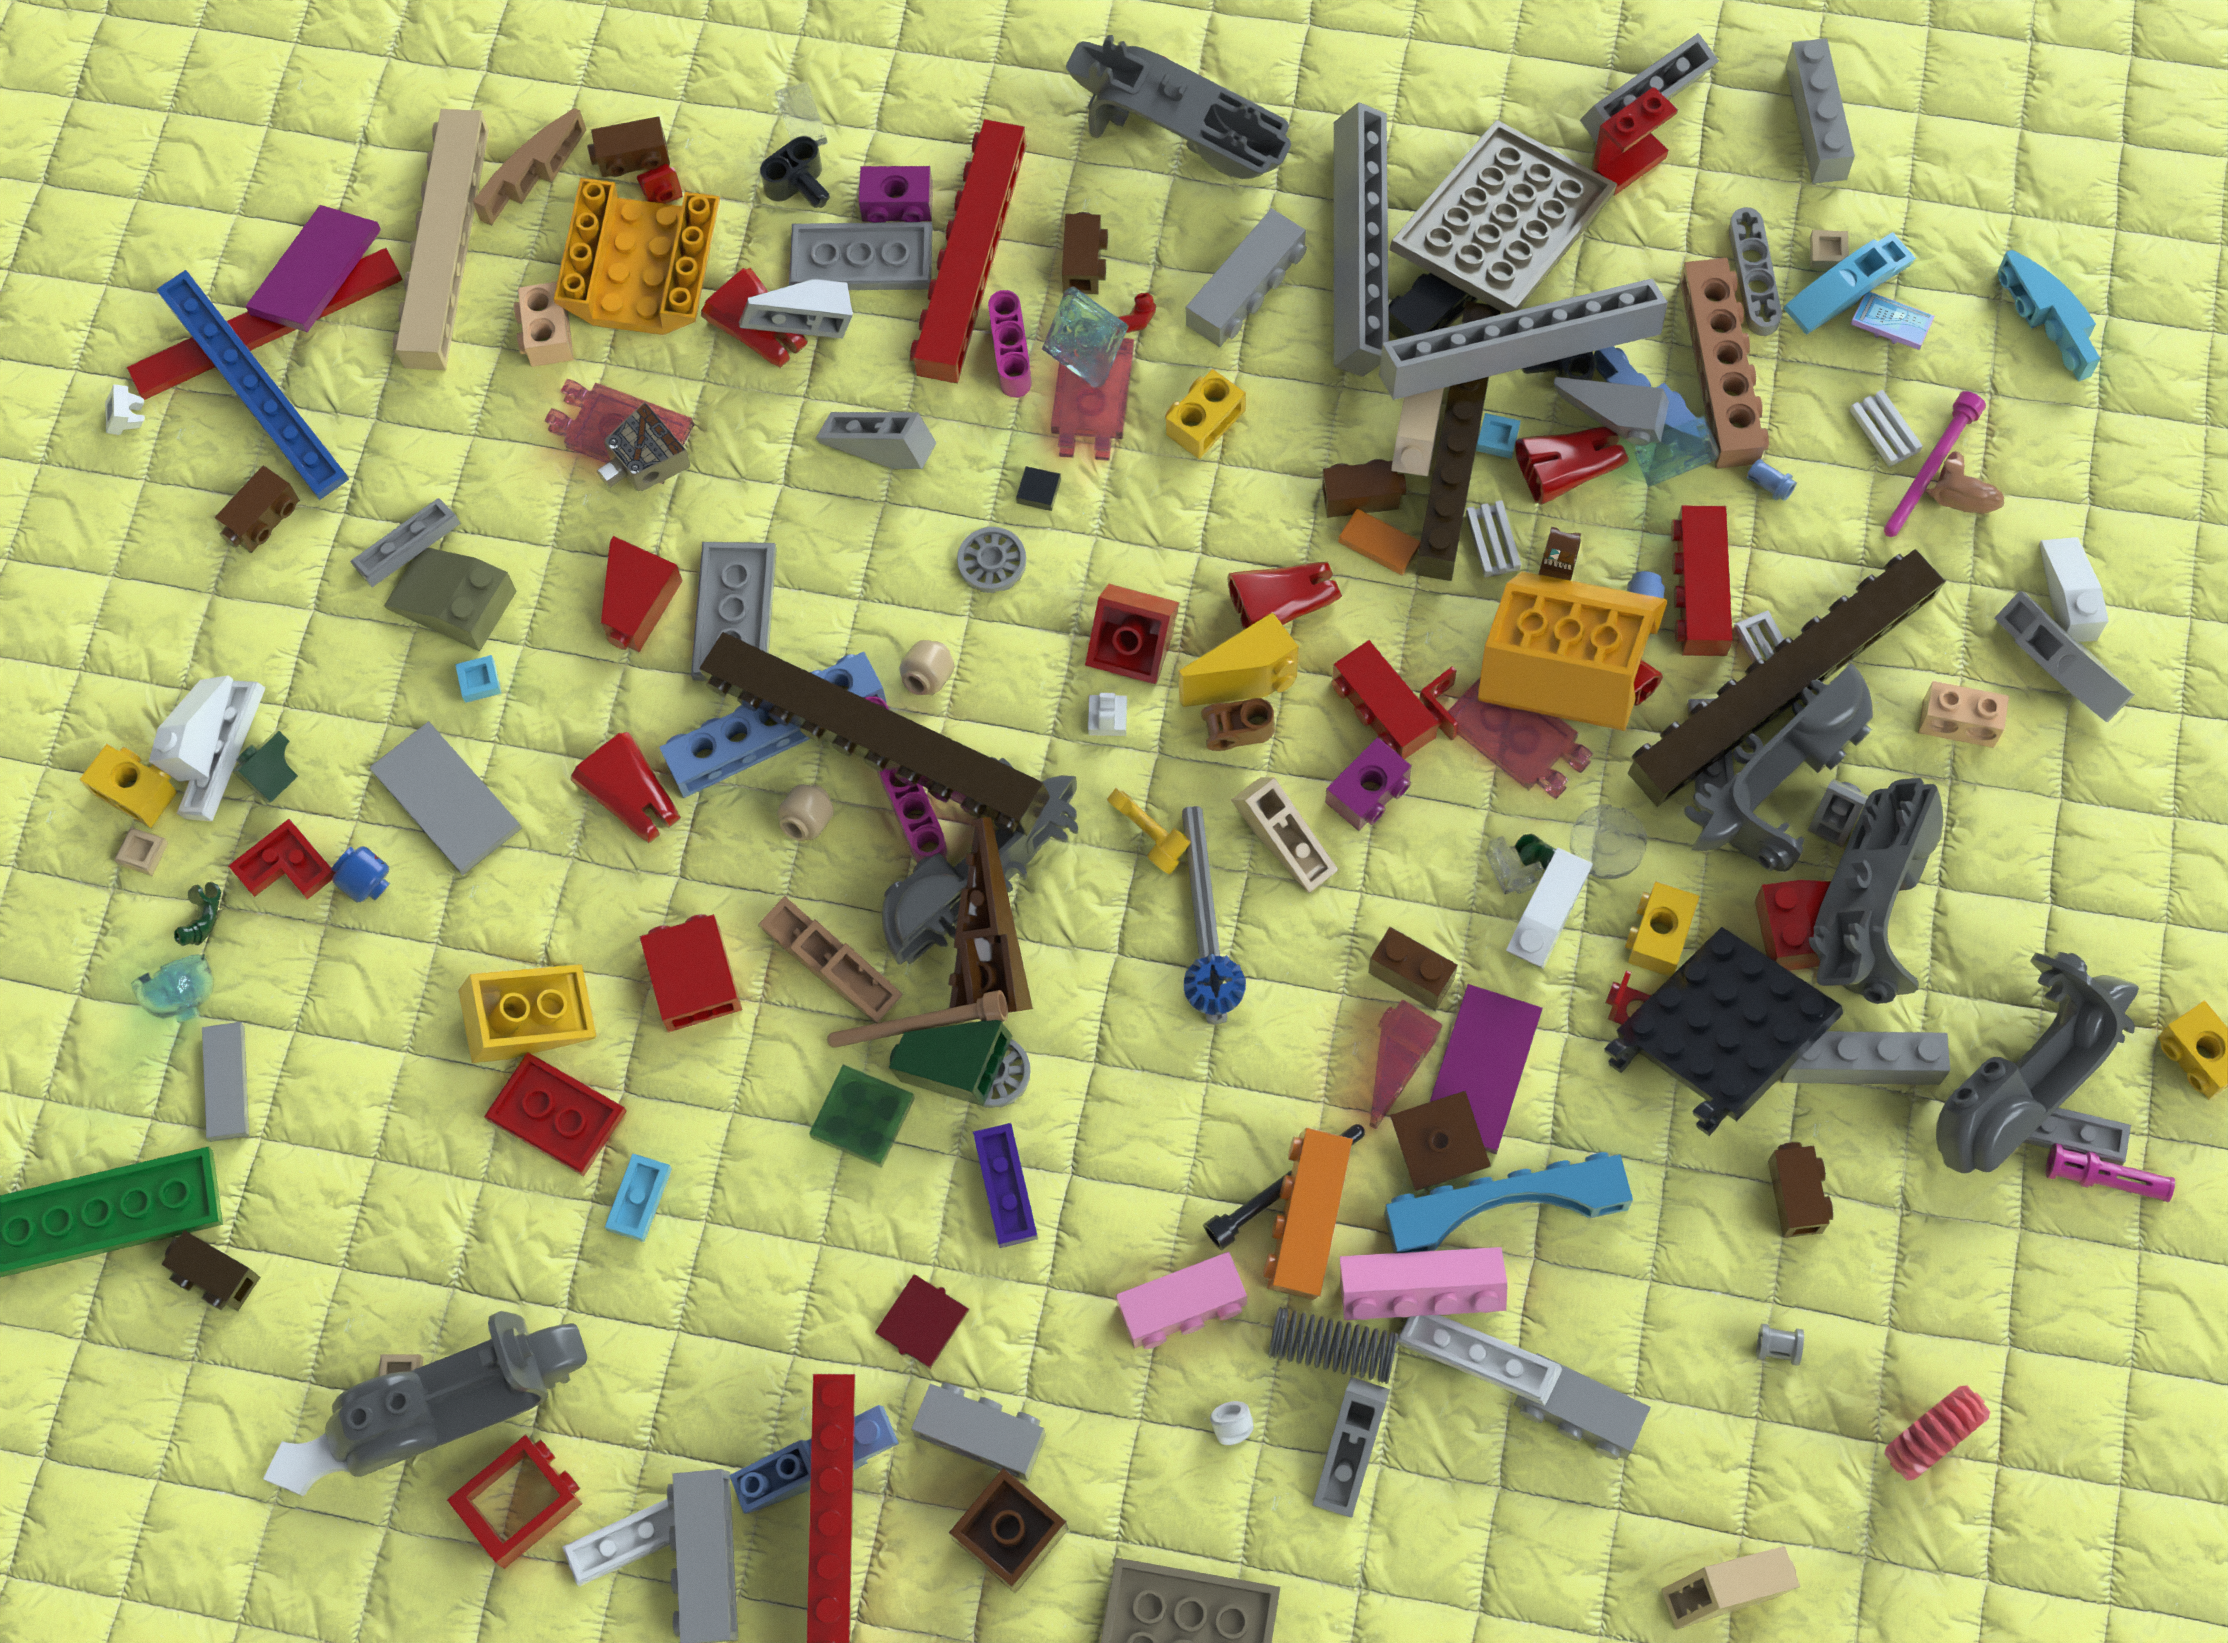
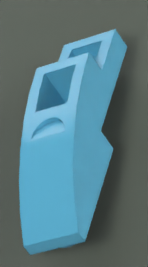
M1893 232L1879 241L1873 239L1816 279L1789 301L1783 309L1807 335L1855 305L1864 294L1908 268L1916 258Z
M2014 250L2006 252L1998 269V277L2001 285L2005 289L2008 288L2014 298L2019 315L2025 317L2031 328L2045 324L2048 338L2051 341H2055L2062 353L2064 365L2068 370L2073 371L2078 382L2091 377L2101 358L2089 340L2096 323L2086 308L2059 279L2045 268Z

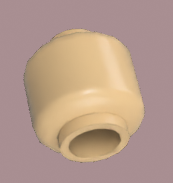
M920 640L915 643L899 666L902 683L909 691L917 695H934L939 692L951 677L955 668L949 649L943 643L931 640Z
M801 784L792 788L779 806L777 815L780 828L788 837L797 841L813 840L821 834L829 823L834 809L828 793L823 788L817 785Z

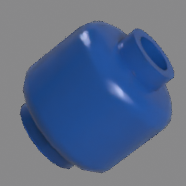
M361 846L356 850L353 847H349L331 868L335 872L332 879L334 885L355 902H363L369 896L375 901L390 884L385 880L389 873L388 864L365 846Z

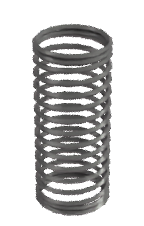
M1278 1308L1269 1348V1358L1273 1357L1275 1359L1278 1354L1279 1360H1282L1288 1347L1287 1360L1291 1362L1297 1348V1364L1302 1362L1306 1350V1366L1311 1364L1315 1352L1314 1366L1318 1368L1325 1350L1323 1368L1324 1370L1329 1368L1334 1352L1332 1370L1336 1372L1343 1353L1342 1374L1347 1372L1352 1355L1350 1374L1351 1376L1356 1374L1361 1357L1359 1376L1363 1378L1371 1355L1369 1380L1374 1378L1380 1357L1378 1382H1385V1384L1389 1382L1398 1339L1397 1332L1395 1334L1393 1331L1390 1333L1386 1350L1387 1331L1384 1330L1376 1352L1378 1329L1375 1328L1373 1330L1367 1350L1369 1327L1366 1326L1358 1349L1360 1325L1357 1324L1355 1326L1349 1347L1351 1323L1348 1322L1339 1349L1342 1321L1339 1320L1337 1322L1330 1347L1333 1319H1329L1321 1345L1324 1317L1321 1316L1312 1344L1315 1315L1312 1314L1302 1346L1306 1313L1303 1312L1293 1344L1297 1311L1294 1310L1284 1342L1288 1309Z

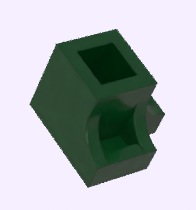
M274 731L257 747L251 744L236 758L239 764L232 771L266 803H271L298 777L286 763L284 754L286 746L290 741L280 731Z

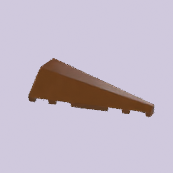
M991 817L972 819L971 826L975 828L972 850L966 856L965 864L969 865L967 885L961 891L954 948H957L955 970L954 973L950 974L948 983L949 986H952L949 1008L977 1003V999L983 998L984 993L1001 990L1006 998L1008 1013L1033 1009L992 819Z

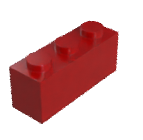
M1370 640L1333 664L1331 683L1336 693L1342 699L1347 697L1354 705V712L1359 721L1366 727L1370 725L1377 733V737L1404 760L1436 738L1439 722Z

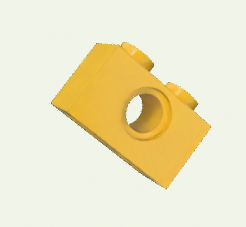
M106 744L79 780L91 794L147 827L152 828L178 793L169 782L171 776L153 764L150 768L140 763L141 758L125 747H122L119 751ZM137 778L132 786L125 788L130 780Z
M1656 881L1651 894L1643 891L1636 914L1643 916L1640 927H1631L1625 944V948L1632 950L1628 963L1671 977L1677 968L1700 896ZM1662 923L1668 927L1669 932L1659 934L1651 928V924Z
M2204 1000L2170 1023L2157 1038L2161 1042L2162 1050L2166 1056L2172 1061H2177L2187 1073V1079L2191 1086L2210 1100L2228 1087V1027ZM2196 1046L2205 1047L2210 1052L2211 1059L2202 1057L2198 1053Z

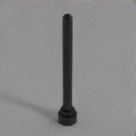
M1355 1124L1339 1136L1353 1139L1352 1145H1354L1364 1137L1365 1129L1362 1125ZM1292 1170L1285 1175L1291 1176ZM1285 1175L1229 1216L1226 1213L1221 1217L1215 1215L1203 1224L1207 1235L1217 1248L1223 1250L1235 1241L1234 1236L1239 1233L1238 1228L1280 1198L1281 1186Z

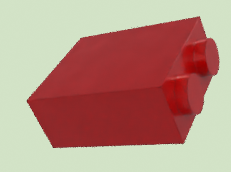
M705 914L689 917L683 924L672 927L668 925L652 928L648 934L639 936L660 1015L668 1033L743 1010L721 930L714 914L709 916Z

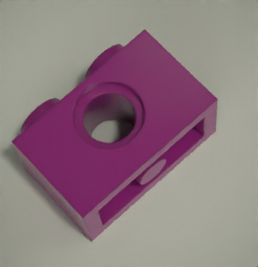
M860 166L859 207L862 222L932 221L933 180L930 166Z
M1377 737L1326 788L1325 803L1355 829L1360 831L1367 823L1373 825L1380 819L1386 810L1384 806L1392 797L1399 799L1411 785L1409 780L1412 765ZM1366 782H1374L1380 786V789L1377 791H1367L1362 785Z

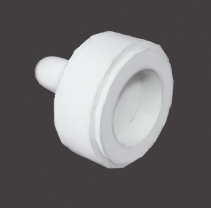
M1232 1401L1218 1406L1210 1416L1216 1437L1223 1445L1231 1446L1242 1442L1249 1437L1254 1428L1249 1407L1244 1402Z

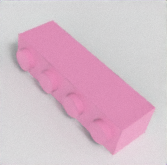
M1501 1247L1340 1256V1288L1344 1320L1506 1311L1507 1278Z

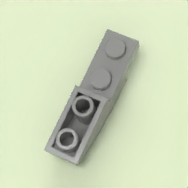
M2019 591L1995 616L1994 619L2016 639L2015 642L2031 658L2105 722H2109L2135 695L2084 645L2076 642L2025 592Z

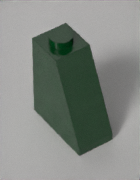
M985 1020L904 1032L899 1044H896L892 1049L889 1068L903 1083L984 1106L1013 1036L1003 1022L999 1020Z

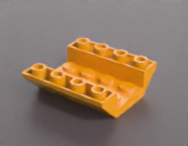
M580 178L555 289L554 303L591 325L665 335L696 322L720 196L685 192L682 206L618 198L615 182Z
M1523 571L1506 584L1484 647L1478 700L1625 731L1636 699L1633 683L1649 634H1657L1667 605V599Z

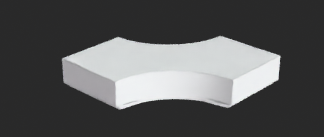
M324 1433L319 1438L307 1443L292 1444L282 1441L263 1479L300 1496H304L313 1483L321 1477L333 1472L344 1471L350 1473L347 1462L335 1461Z

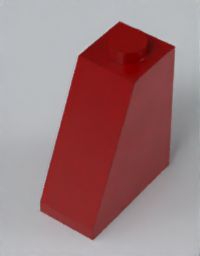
M615 536L612 537L609 543L601 624L606 633L607 640L612 645L622 650H626L628 647L640 652L683 580L677 564Z

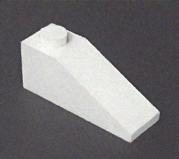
M2078 537L2041 540L2039 545L2055 622L2076 642L2097 641L2109 620L2102 587Z
M227 675L199 680L158 727L149 759L150 763L179 782L208 777L233 678Z
M1560 848L1556 849L1506 949L1508 953L1544 969L1593 863Z

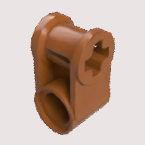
M1262 698L1232 703H1216L1205 707L1201 711V717L1206 721L1209 738L1206 740V746L1212 751H1225L1238 746L1264 743L1275 732L1274 710L1272 705ZM1256 716L1266 719L1261 725L1249 723V720ZM1218 724L1222 725L1223 730H1219Z

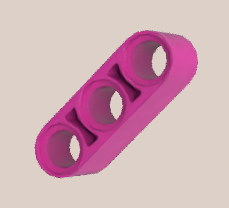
M1000 290L995 292L988 302L999 384L1005 395L1018 398L1027 394L1032 384L1019 297L1014 292ZM1004 311H1009V312H1011L1010 314H1007V315H1001V314H1000L1001 312H1004ZM1007 342H1015V343H1016V344L1011 345V346H1006V345H1004V344L1007 343ZM1011 373H1020V374H1021V375L1016 376V377H1010V376H1008V375L1011 374Z

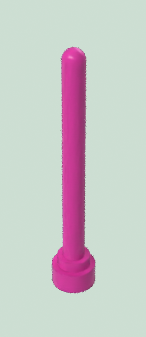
M1962 391L1952 406V421L1885 525L1884 533L1886 536L1895 537L1966 424H1971L1980 418L1986 408V403L1977 394Z

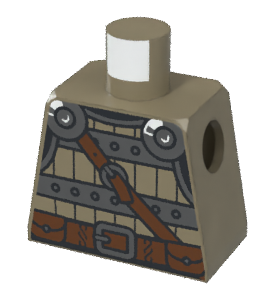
M644 402L605 439L604 444L611 461L599 468L597 473L608 488H611L626 477L637 491H643L691 466L686 449L649 405Z

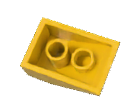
M1272 612L1180 669L1179 702L1183 707L1261 698L1267 697L1275 691L1278 693L1283 692L1291 687L1297 678L1299 646Z
M582 964L470 974L458 990L472 1063L513 1059L525 1056L527 1052L534 1054L596 1038Z

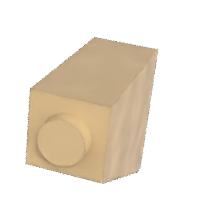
M1444 388L1404 397L1391 471L1428 476L1435 447Z
M1782 1546L1704 1567L1661 1590L1677 1630L1780 1597L1799 1588L1800 1584L1796 1576L1795 1566L1789 1558L1786 1547Z

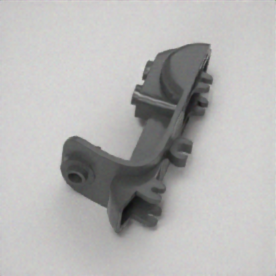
M1113 35L1106 36L1103 46L1086 41L1079 42L1066 64V69L1071 77L1079 85L1093 93L1087 107L1089 109L1088 122L1091 137H1101L1109 121L1123 127L1129 112H1132L1186 139L1188 149L1200 155L1209 166L1225 175L1239 179L1260 177L1264 173L1276 169L1284 161L1291 147L1290 139L1285 136L1289 124L1283 117L1155 52L1137 46H1126L1124 41H1120L1118 45H1115L1113 43Z
M1854 664L1848 665L1829 685L1819 680H1812L1809 685L1817 692V695H1814L1811 690L1804 688L1801 691L1800 700L1806 707L1803 708L1801 704L1794 702L1792 704V711L1795 717L1764 747L1761 739L1751 733L1745 742L1752 747L1753 753H1746L1739 746L1733 751L1734 759L1741 764H1745V766L1722 790L1706 783L1703 786V791L1709 796V799L1704 798L1700 793L1694 794V804L1700 809V812H1697L1691 806H1687L1684 809L1685 815L1691 821L1704 828L1691 850L1708 851L1729 843L1744 855L1759 862L1762 867L1769 871L1774 869L1779 872H1786L1793 867L1803 852L1804 838L1801 836L1796 840L1784 833L1790 826L1787 822L1775 828L1757 817L1753 811L1803 761L1817 773L1825 766L1832 770L1847 755L1843 749L1850 742L1857 746L1871 732L1872 729L1868 726V723L1873 718L1871 695L1863 676Z
M1004 758L997 760L1005 765L1012 767V765ZM1061 775L1042 781L1049 793L1050 799L1028 836L1017 831L1010 834L1000 828L995 832L1007 892L1010 893L1013 890L1012 884L1008 880L1015 874H1019L1024 880L1028 878L1024 866L1031 861L1050 837L1067 843L1068 836L1063 829L1068 828L1070 832L1078 833V825L1074 821L1077 819V813L1075 808L1069 804L1077 790L1076 776ZM940 853L932 857L927 856L916 864L913 873L903 882H895L886 890L882 906V926L889 951L898 965L905 961L911 964L934 944L940 947H947L948 943L945 937H943L947 933L955 939V926L958 920L961 891L967 885L969 865L965 864L966 857L953 867Z
M1921 778L1900 779L1891 783L1888 788L1875 790L1868 796L1819 909L1814 926V937H1809L1810 946L1817 953L1820 960L1817 973V983L1819 985H1842L1847 990L1863 995L1866 1000L1875 1004L1892 1002L1896 995L1912 994L1918 990L1919 982L1917 978L1903 967L1889 946L1888 923L1898 891L1912 889L1919 883L1929 856L1936 849L1940 841L1943 829V807L1935 784H1924Z
M2058 952L2053 958L2035 953L2030 962L2042 973L2037 980L2038 983L2048 988L2052 986L2045 997L2053 1002H2059L2057 1016L2041 1038L2016 1063L2002 1057L1988 1059L1948 1098L1939 1114L1936 1125L1938 1151L1942 1154L1944 1164L1964 1174L1970 1173L1975 1169L1987 1173L1998 1168L2102 1065L2118 1042L2124 1043L2125 1036L2122 1030L2134 1033L2135 1025L2125 1012L2138 993L2139 988L2135 983L2116 976L2100 975L2090 977L2086 972L2087 965L2074 953Z
M499 1311L489 1316L488 1326L492 1339L415 1370L378 1376L353 1386L335 1399L332 1404L333 1415L329 1418L325 1427V1434L333 1458L337 1462H347L348 1469L354 1477H362L517 1416L540 1405L548 1398L547 1389L554 1388L556 1386L555 1383L558 1382L568 1383L570 1381L569 1373L581 1368L587 1361V1353L577 1325L573 1323L556 1325L529 1334L522 1316Z

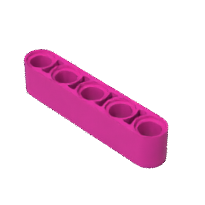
M871 696L865 698L889 709L885 701L879 697ZM886 768L883 772L877 771L915 861L918 863L927 856L932 857L937 853H940L947 860L948 851L944 833L923 786L916 784L915 787L909 785L900 788L895 787L893 783L898 780L895 776L896 773ZM914 810L924 812L923 816L916 820L906 817ZM929 842L939 845L932 852L920 850L924 844Z

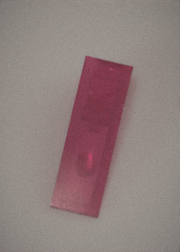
M1403 999L1396 1009L1389 1007L1378 1024V1027L1381 1028L1370 1116V1126L1374 1129L1378 1128L1441 1033L1442 1024Z

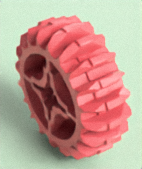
M1968 1385L1956 1388L1886 1446L1884 1454L1891 1462L1890 1465L1907 1481L1918 1478L1989 1419L1990 1410L1985 1406V1401L1977 1392L1974 1393Z

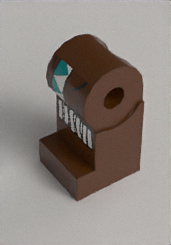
M1551 527L1538 575L1571 581L1581 543V533L1569 534L1561 532L1556 527Z

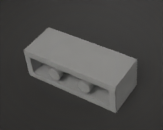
M1538 1353L1536 1354V1355H1538V1356H1540V1357H1542V1358H1545V1359H1547V1360H1550V1361H1552V1362H1555V1361H1553V1360H1551V1359H1549V1358H1547V1357H1545V1356H1543V1355H1540V1354H1538ZM1561 1364L1559 1365L1562 1368V1372L1545 1406L1517 1395L1514 1406L1521 1408L1519 1413L1525 1418L1536 1423H1542L1544 1419L1558 1426L1557 1431L1561 1435L1574 1441H1580L1583 1438L1596 1444L1595 1450L1615 1460H1618L1619 1456L1625 1459L1628 1458L1651 1408Z
M943 1382L941 1387L930 1383L911 1428L914 1436L1001 1471L1004 1468L1011 1475L1028 1481L1046 1437L1044 1428L1039 1426L1040 1420L1023 1412H1018L1016 1417L1002 1412L1003 1406L985 1397H980L978 1402L964 1397L965 1391L955 1385Z

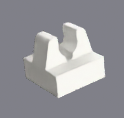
M113 384L105 401L106 433L121 435L123 430L140 428L145 419L143 415H136L131 412V409L141 410L144 399L128 393V386Z
M1115 693L1089 695V735L1126 736L1127 696H1118Z

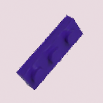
M1008 1123L974 1131V1140L999 1248L1037 1240L1038 1235L1012 1124Z

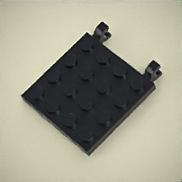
M1721 927L1616 1030L1619 1038L1610 1042L1604 1050L1605 1053L1611 1056L1608 1061L1609 1065L1620 1073L1640 1053L1704 1098L1706 1101L1700 1103L1692 1112L1699 1119L1696 1123L1697 1128L1710 1136L1727 1115L1737 1122L1843 1015V1009L1841 1004Z

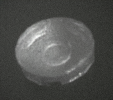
M1601 804L1588 808L1577 818L1570 833L1571 853L1593 863L1589 874L1599 879L1614 880L1629 875L1640 865L1646 852L1647 834L1642 822L1631 811L1623 807L1620 809L1609 804Z

